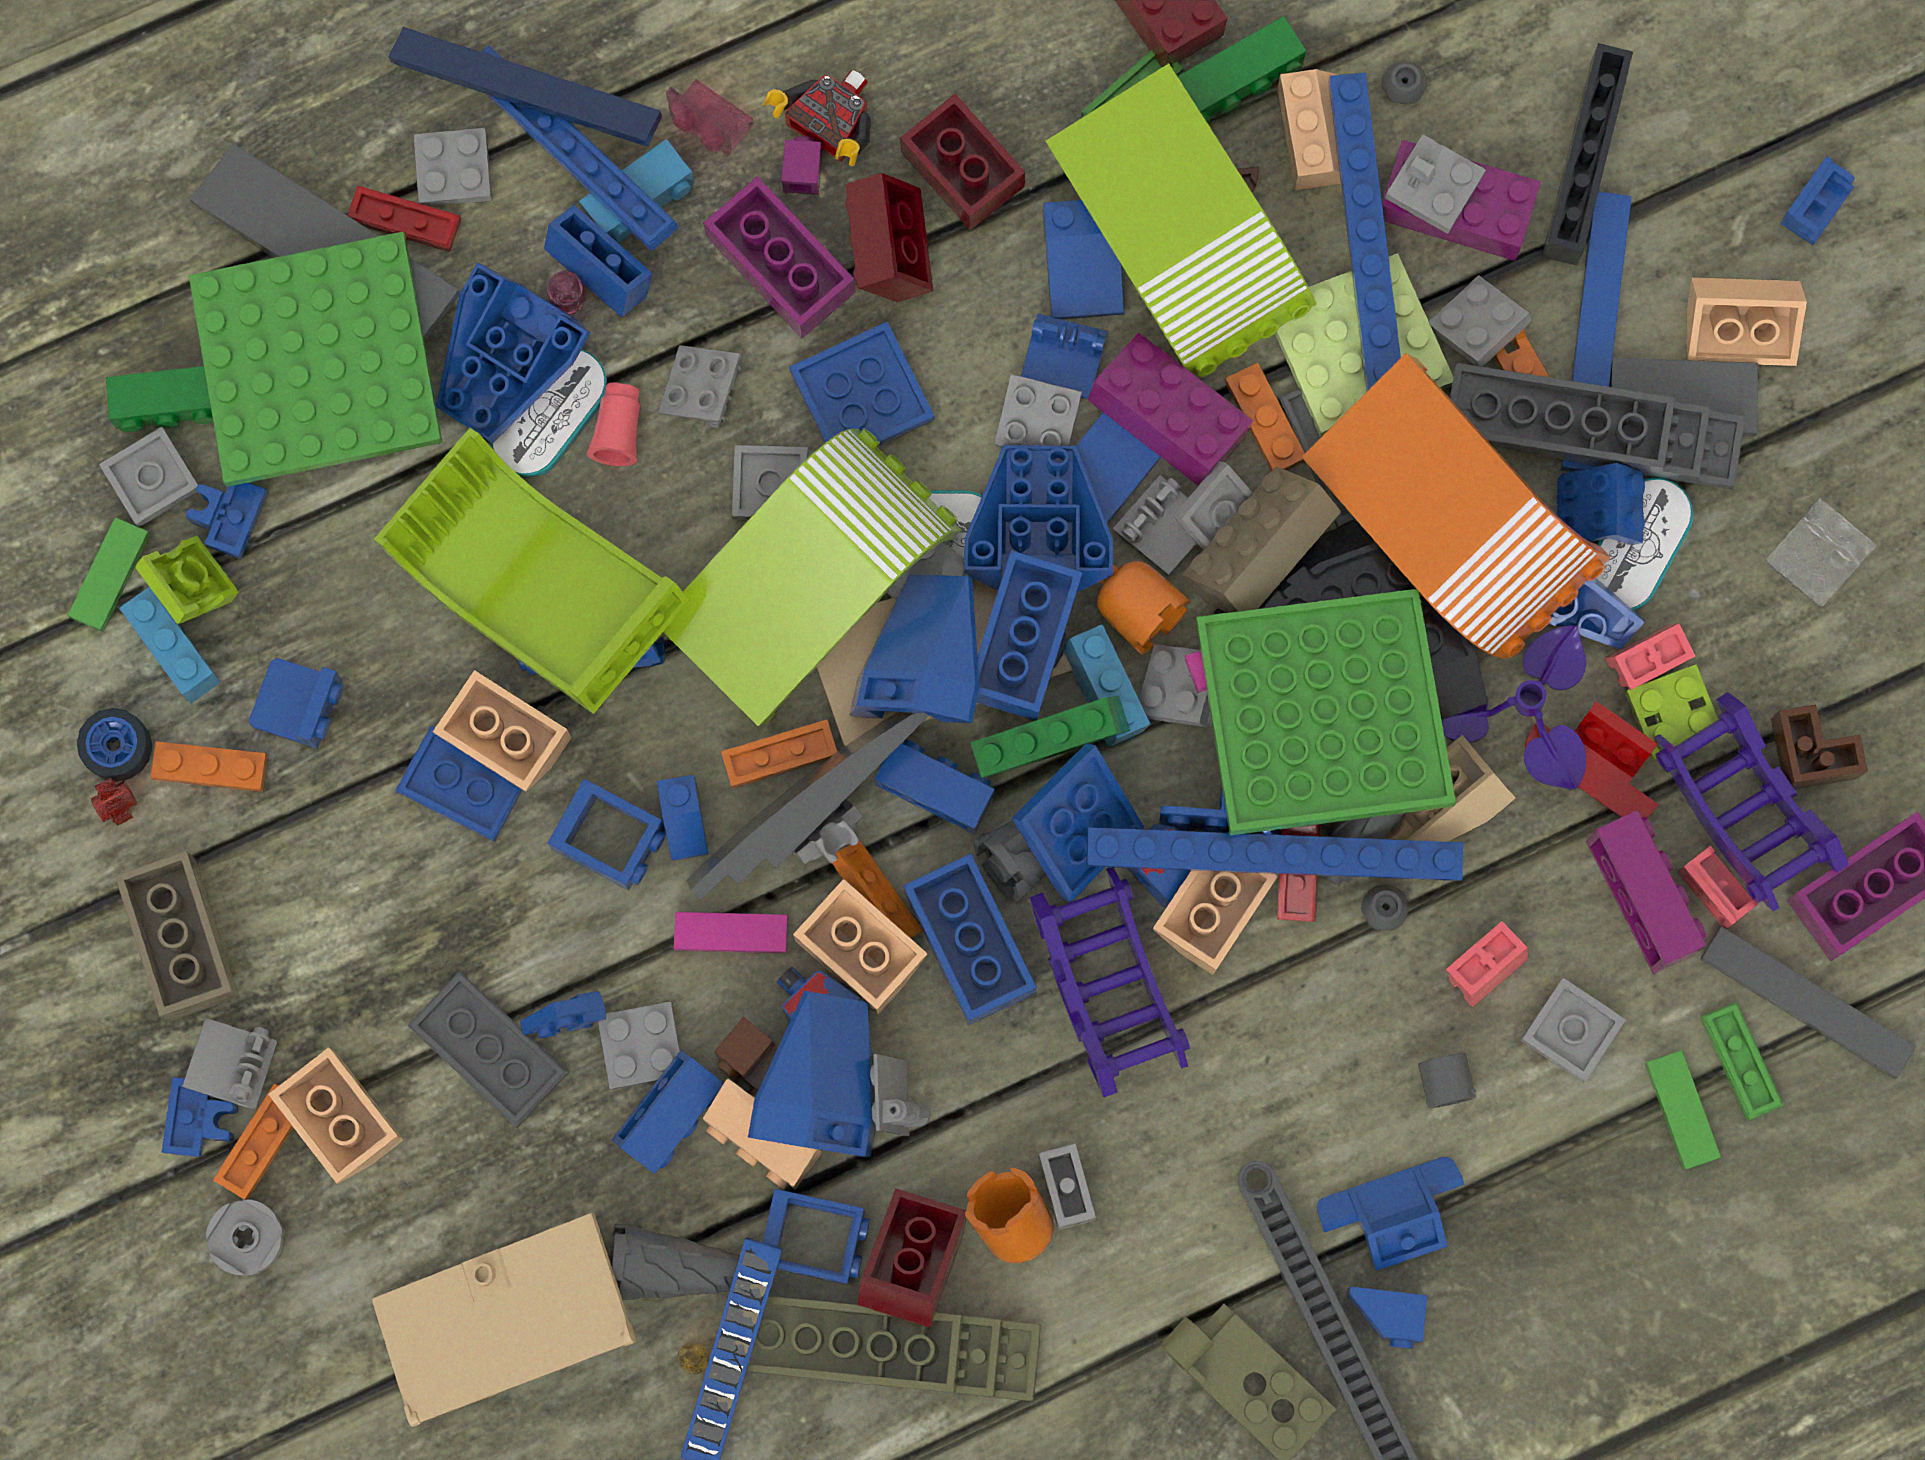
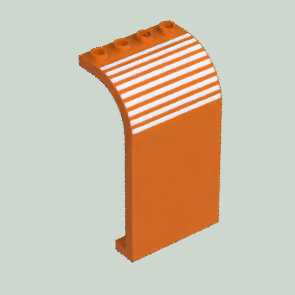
M1405 353L1302 458L1422 596L1447 622L1484 652L1504 660L1507 657L1511 658L1525 646L1524 640L1533 632L1541 631L1552 620L1551 615L1560 606H1567L1578 596L1579 592L1577 590L1587 580L1592 581L1601 575L1606 567L1604 564L1611 557L1602 547L1587 541L1564 523L1534 493L1426 373L1428 369L1422 362Z

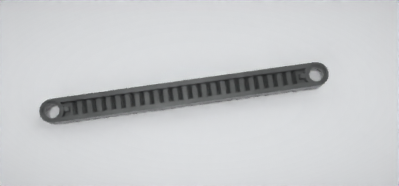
M1263 1161L1247 1163L1238 1174L1237 1183L1239 1190L1307 1325L1308 1331L1314 1339L1315 1345L1320 1351L1322 1359L1327 1365L1329 1373L1334 1379L1336 1387L1341 1393L1343 1401L1348 1407V1411L1372 1459L1418 1460L1274 1170ZM1251 1170H1261L1267 1176V1185L1263 1190L1253 1191L1247 1186L1246 1176Z

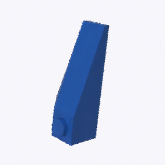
M1596 578L1592 581L1587 580L1577 590L1579 592L1578 596L1565 607L1560 606L1551 615L1552 620L1549 624L1554 626L1557 624L1562 627L1576 625L1580 635L1622 649L1645 621Z

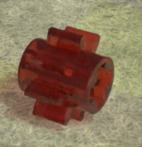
M110 777L95 785L98 795L90 799L103 822L112 819L118 826L133 818L130 810L137 806V801L125 781L116 784Z

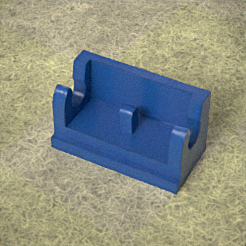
M1826 156L1780 224L1811 245H1814L1854 188L1852 185L1855 179L1854 176Z

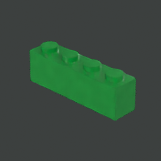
M1283 16L1177 77L1208 123L1211 116L1221 110L1223 113L1230 112L1241 103V99L1251 93L1257 96L1271 87V82L1280 78V74L1299 72L1303 67L1302 64H1304L1306 50Z
M204 366L106 377L109 420L116 429H120L123 432H137L143 429L142 426L156 424L157 427L172 428L178 426L179 422L193 420L197 424L213 422Z
M1112 696L970 743L981 778L996 776L1081 748L1086 743L1093 744L1130 732L1120 697Z

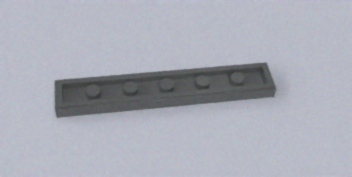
M1722 926L1718 929L1701 957V960L1893 1079L1898 1078L1916 1048L1909 1041Z

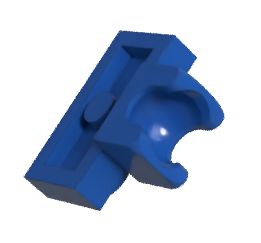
M250 483L229 486L224 494L222 491L203 484L198 485L196 488L197 492L209 503L207 508L202 511L187 510V520L194 525L210 530L204 543L208 548L241 559L267 498L268 491L265 488Z
M599 991L578 994L569 1000L553 1002L520 1021L523 1035L538 1033L541 1039L561 1033L560 1029L567 1028V1032L593 1027L592 1023L606 1020V1012Z
M172 1077L161 1152L164 1154L202 1158L204 1139L232 1142L234 1135L227 1130L220 1129L218 1120L224 1114H236L238 1112V1105L226 1101L210 1100L209 1095L182 1087L184 1078Z

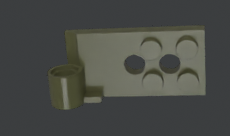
M1225 1304L1218 1309L1201 1329L1185 1317L1159 1345L1182 1370L1277 1460H1291L1337 1410ZM1257 1373L1263 1377L1265 1389L1260 1395L1253 1396L1245 1391L1243 1382L1248 1374ZM1277 1400H1286L1292 1405L1293 1416L1289 1421L1279 1422L1273 1417L1272 1406Z

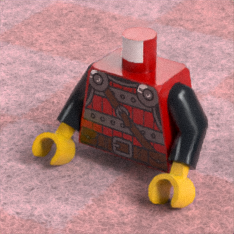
M854 70L848 73L842 83H839L829 75H824L819 80L812 79L784 91L770 90L762 103L763 107L766 105H773L775 107L772 116L775 118H779L783 110L787 109L785 112L786 125L801 136L813 138L815 142H821L822 150L841 163L848 156L850 158L849 165L854 166L857 156L870 142L871 118L867 113V102L859 96L868 82L860 73Z

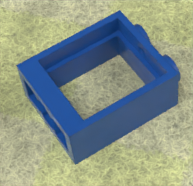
M583 779L547 844L551 850L629 891L633 883L639 885L648 869V865L644 863L651 851L656 853L666 837V833L663 832L665 826L661 819ZM596 799L648 826L623 872L571 846L573 839Z
M775 1189L763 1239L765 1243L780 1247L789 1204L853 1218L841 1273L784 1260L779 1261L777 1270L849 1285L850 1277L858 1278L862 1256L855 1255L858 1240L866 1241L870 1219L864 1217V1208Z

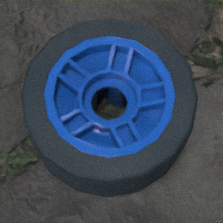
M110 708L96 712L85 721L79 730L77 748L79 757L87 769L103 780L119 782L131 779L144 769L150 760L152 742L149 731L136 716L126 710ZM119 739L121 742L120 748L116 751H111L107 744Z

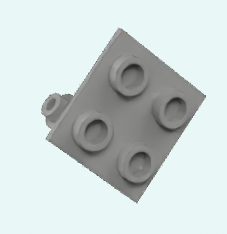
M679 345L658 413L706 420L705 424L707 426L719 428L720 424L726 420L724 417L727 409L726 403H730L732 400L729 393L735 391L734 383L737 373L741 371V366H739L741 354Z
M1011 374L995 445L1069 446L1076 414L1081 402L1082 391Z
M1159 475L1116 524L1113 530L1169 576L1197 542L1174 518L1175 513L1188 497L1178 490L1180 485L1174 479L1169 478L1166 480Z
M205 1018L182 1087L255 1110L277 1041L268 1037L269 1031L261 1027H255L253 1032H248Z
M874 1054V1064L871 1066L870 1077L875 1087L872 1119L876 1124V1131L909 1136V1127H921L927 1124L930 1119V1111L923 1104L908 1101L907 1061Z

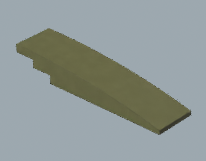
M769 1296L747 1372L1034 1402L1041 1324L936 1312L932 1325L929 1328L855 1304Z

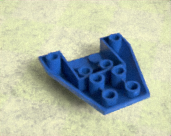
M476 263L459 295L436 407L466 427L472 428L489 442L494 443L574 364L591 332L578 319L527 287L480 263Z
M1003 445L965 536L964 574L998 591L1012 550L1083 572L1077 592L1113 575V538L1077 446Z
M948 575L908 576L857 679L850 716L883 719L884 711L925 713L941 722L972 723L980 686L973 582L971 577Z
M810 991L803 992L754 1099L748 1138L857 1156H871L876 1124L872 1119L875 1087L870 1077L873 1061L868 1002Z

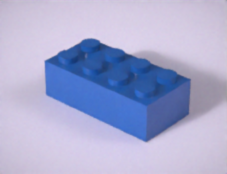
M1011 550L978 653L980 687L976 703L1034 721L1038 719L1083 572Z
M971 853L903 885L908 902L968 1026L1036 994L1037 987Z

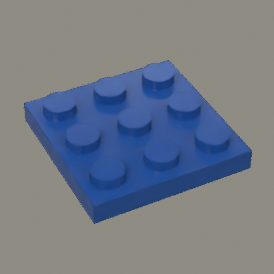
M888 322L882 323L789 367L790 373L825 443L844 430L858 428L862 431L865 428L879 440L880 444L878 446L935 420V416Z
M1088 743L1012 817L1013 822L1059 896L1068 902H1072L1105 868L1086 866L1087 829L1089 827L1128 829L1131 825L1136 824L1141 829L1144 828L1095 745Z

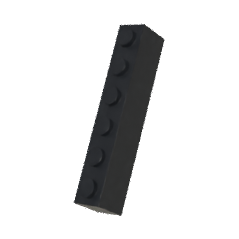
M1601 43L1597 44L1591 59L1542 257L1577 265L1583 254L1633 51Z

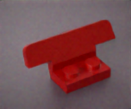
M1596 701L1575 730L1582 740L1586 755L1585 773L1578 788L1620 817L1638 810L1641 818H1648L1659 804L1629 783L1658 743ZM1536 723L1525 741V749L1531 740L1541 737ZM1544 725L1545 731L1548 734L1551 729Z

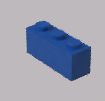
M575 205L549 223L544 250L619 316L623 317L647 298L652 272Z
M905 740L903 744L901 743L884 760L875 777V786L975 835L994 798L995 789L989 787L991 781L985 777L981 778V775L971 772L970 776H967L957 771L958 765L942 756H938L937 760L923 754L925 749L910 740Z
M681 1050L615 1134L612 1141L655 1174L659 1168L662 1169L670 1163L675 1154L674 1149L682 1138H687L693 1133L698 1125L697 1119L705 1108L711 1106L724 1082Z

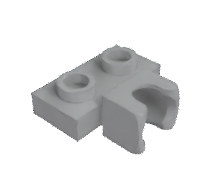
M845 799L793 851V854L804 864L821 856L830 863L835 862L838 859L836 853L841 847L847 844L853 846L859 842V838L853 829L856 827V822L863 816L853 804Z

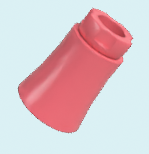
M609 383L606 385L604 397L600 401L594 433L586 453L590 459L610 466L623 467L637 463V428L640 412L638 398L640 390L635 386L621 383Z

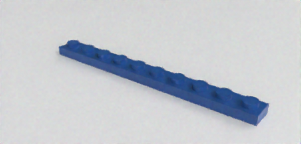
M1365 72L1330 76L1328 83L1367 392L1401 358Z
M1089 827L1087 829L1086 866L1461 881L1463 879V842L1291 835L1264 836V834L1230 835L1229 833Z

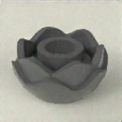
M1398 61L1390 65L1382 77V87L1392 102L1413 104L1421 98L1426 90L1427 78L1423 69L1411 61ZM1403 79H1406V80L1408 81V83H1407V84H1403V83H1402V80H1403Z
M1379 885L1368 891L1362 901L1361 909L1372 928L1392 931L1399 928L1408 916L1409 905L1401 890L1391 885ZM1387 904L1389 910H1383L1382 905Z

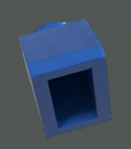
M694 775L657 781L662 816L672 861L709 855L697 782Z
M1349 1287L1347 1289L1349 1300L1381 1339L1390 1340V1347L1413 1349V1343L1423 1342L1427 1295L1360 1287Z

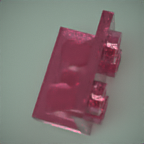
M697 79L692 82L683 95L672 87L666 92L672 123L685 133L691 130L701 137V143L714 153L720 150L729 156L754 124L752 117Z

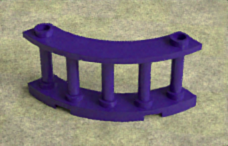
M1727 692L1716 699L1722 712L1718 715L1719 720L1674 747L1660 734L1655 736L1654 740L1658 743L1657 747L1659 749V752L1656 753V758L1664 771L1671 773L1680 791L1710 838L1746 883V889L1756 903L1763 901L1774 912L1780 907L1772 890L1817 862L1819 864L1826 862L1835 872L1845 868L1849 863L1838 836L1811 809L1803 812L1793 800L1797 796L1796 790L1779 766L1771 769L1760 751L1766 745L1746 705ZM1724 733H1732L1740 747L1737 750V755L1693 782L1682 759ZM1746 768L1749 770L1752 768L1763 784L1760 786L1761 791L1716 818L1703 799L1702 794L1742 769ZM1768 803L1770 805L1776 803L1787 818L1785 819V824L1740 851L1725 830ZM1793 836L1796 839L1802 837L1809 847V850L1765 877L1751 864V862Z
M1114 867L1106 869L1111 888L1059 907L1056 904L1050 906L1043 892L1029 897L1041 939H1045L1050 954L1048 961L1078 1041L1083 1042L1089 1056L1087 1059L1088 1065L1103 1097L1118 1093L1114 1077L1120 1075L1119 1071L1170 1052L1174 1053L1178 1064L1183 1069L1188 1067L1185 1051L1190 1049L1183 1028L1177 1030L1170 1017L1149 966L1128 902L1134 899L1130 885L1126 878L1119 879ZM1111 903H1116L1122 925L1070 944L1068 941L1062 942L1058 927L1063 925V921ZM1128 939L1137 965L1085 984L1082 981L1076 983L1070 967V963L1075 962L1074 958ZM1143 980L1152 1003L1151 1005L1102 1023H1098L1097 1020L1091 1022L1084 1005L1089 1002V998L1131 982ZM1158 1018L1166 1038L1113 1057L1112 1054L1105 1055L1100 1044L1104 1042L1105 1037Z

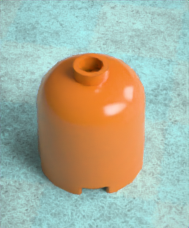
M1142 561L1127 562L1119 568L1113 565V575L1100 581L1103 585L1097 596V606L1100 614L1140 655L1153 649L1154 644L1151 640L1161 631L1167 636L1188 611L1185 606L1191 602L1189 598L1152 566Z
M1010 1168L1011 1172H1003L996 1175L994 1171H990L979 1178L967 1192L969 1202L965 1217L996 1258L1006 1263H1024L1033 1260L1044 1252L1051 1241L1054 1232L1051 1212L1034 1181L1026 1172L1017 1168Z

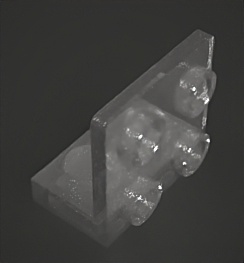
M1819 498L1768 556L1766 564L1817 607L1822 608L1877 545Z

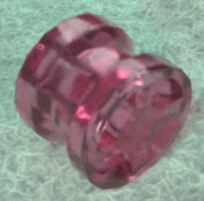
M560 271L549 279L547 294L550 302L568 314L579 311L586 299L585 290L580 278L572 272Z

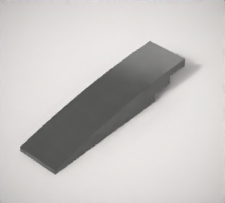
M234 144L230 146L190 198L193 204L272 258L379 237L318 196ZM409 257L424 341H426L457 300L460 292L441 277Z
M1456 363L1450 399L1493 446L1593 466L1619 463L1642 471L1643 475L1730 490L1734 489L1745 416L1710 411L1709 406L1677 402L1675 397L1461 363Z
M896 712L828 758L757 814L687 879L690 890L702 900L727 874L740 884L765 858L777 868L929 715L925 713Z

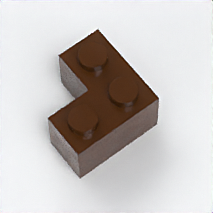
M1816 704L1779 710L1771 718L1780 767L1794 789L1855 780L1868 771L1860 735L1823 740Z
M743 1016L714 1051L719 1059L716 1065L719 1067V1070L735 1083L741 1078L751 1086L747 1093L755 1098L778 1047L774 1045L773 1040Z

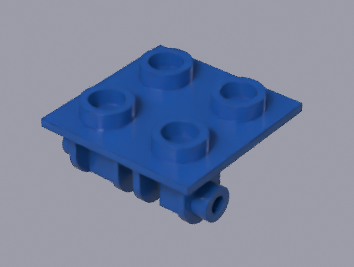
M1037 314L1021 376L1082 391L1081 398L1088 399L1096 378L1108 331Z

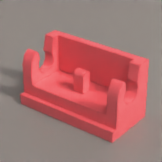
M1677 623L1668 624L1604 658L1610 668L1616 669L1620 677L1617 679L1618 684L1621 687H1628L1629 690H1632L1695 657V654L1680 624Z
M1710 845L1677 873L1718 923L1727 929L1759 903H1756L1714 853L1715 850Z
M1501 921L1446 969V972L1449 974V981L1454 988L1456 986L1460 988L1464 994L1465 1001L1471 1007H1474L1528 960V947Z

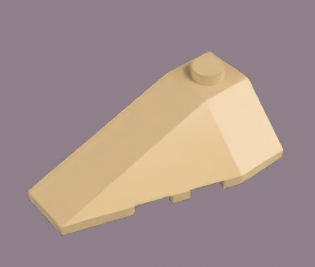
M1461 735L1447 747L1456 799L1455 806L1408 812L1394 831H1390L1385 839L1448 842L1488 822L1511 803L1515 796L1465 737Z

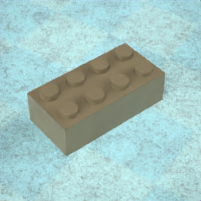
M1275 467L1263 478L1262 483L1253 494L1239 506L1238 511L1227 524L1217 531L1210 544L1201 554L1193 559L1191 565L1182 576L1206 603L1227 613L1258 609L1341 511L1319 483Z
M184 851L115 875L159 1017L170 1022L240 997L196 859L190 853Z

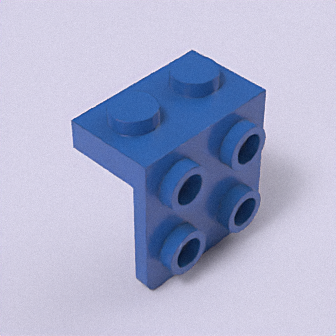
M1614 463L1561 474L1557 480V516L1589 542L1610 538L1629 545L1643 543V529L1645 526L1643 516V493L1645 491L1643 472Z
M275 658L270 662L250 715L249 723L255 729L318 749L321 739L324 740L328 734L331 724L329 717L333 706L337 705L341 699L344 688L343 680L336 671L322 667L319 672Z
M1222 783L1219 810L1161 806L1159 824L1169 826L1177 831L1199 828L1203 829V832L1226 833V831H1229Z

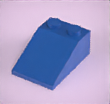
M1082 200L1044 203L1043 224L1051 317L1073 319L1124 315L1121 263Z

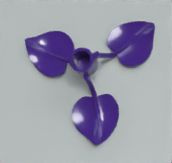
M1576 625L1548 631L1528 646L1523 658V669L1527 675L1539 679V681L1528 680L1521 683L1517 688L1515 697H1508L1505 702L1490 710H1486L1488 706L1486 704L1442 720L1444 736L1455 741L1463 735L1469 743L1478 741L1485 737L1488 732L1489 724L1487 717L1494 716L1510 706H1515V709L1521 715L1535 717L1537 729L1541 736L1531 740L1526 746L1524 764L1528 773L1536 781L1545 785L1569 790L1578 788L1586 768V755L1582 740L1574 730L1565 725L1556 726L1547 734L1541 712L1546 700V690L1543 687L1545 683L1554 690H1567L1577 685L1585 673L1586 656L1581 643L1579 629Z

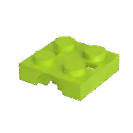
M197 535L183 540L168 553L160 555L158 551L142 556L135 566L177 625L231 603L239 593Z
M1697 664L1642 684L1632 690L1625 691L1640 732L1655 741L1654 737L1660 734L1675 747L1718 720ZM1701 698L1703 706L1691 711L1688 702ZM1654 715L1657 724L1647 727L1644 718ZM1657 746L1650 755L1651 760L1657 759L1656 753L1659 752Z

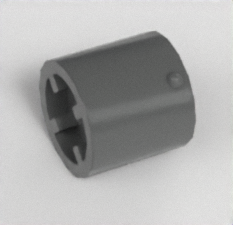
M1466 1053L1442 1056L1418 1064L1426 1096V1104L1429 1109L1449 1106L1476 1098V1090L1474 1089Z

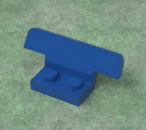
M1441 1157L1323 1197L1317 1203V1212L1323 1232L1325 1233L1359 1221L1365 1234L1372 1264L1376 1271L1448 1247L1439 1210L1432 1196L1463 1186V1176L1451 1158Z

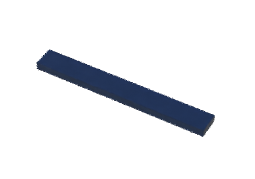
M403 27L388 56L393 64L646 147L649 146L662 119L660 110Z

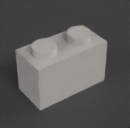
M1076 1143L1039 1153L1038 1159L1058 1230L1095 1221L1096 1216Z

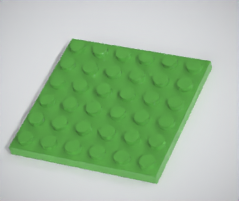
M404 232L189 275L223 482L227 487L443 443Z
M1417 589L1196 618L1230 835L1455 806V793L1420 595Z

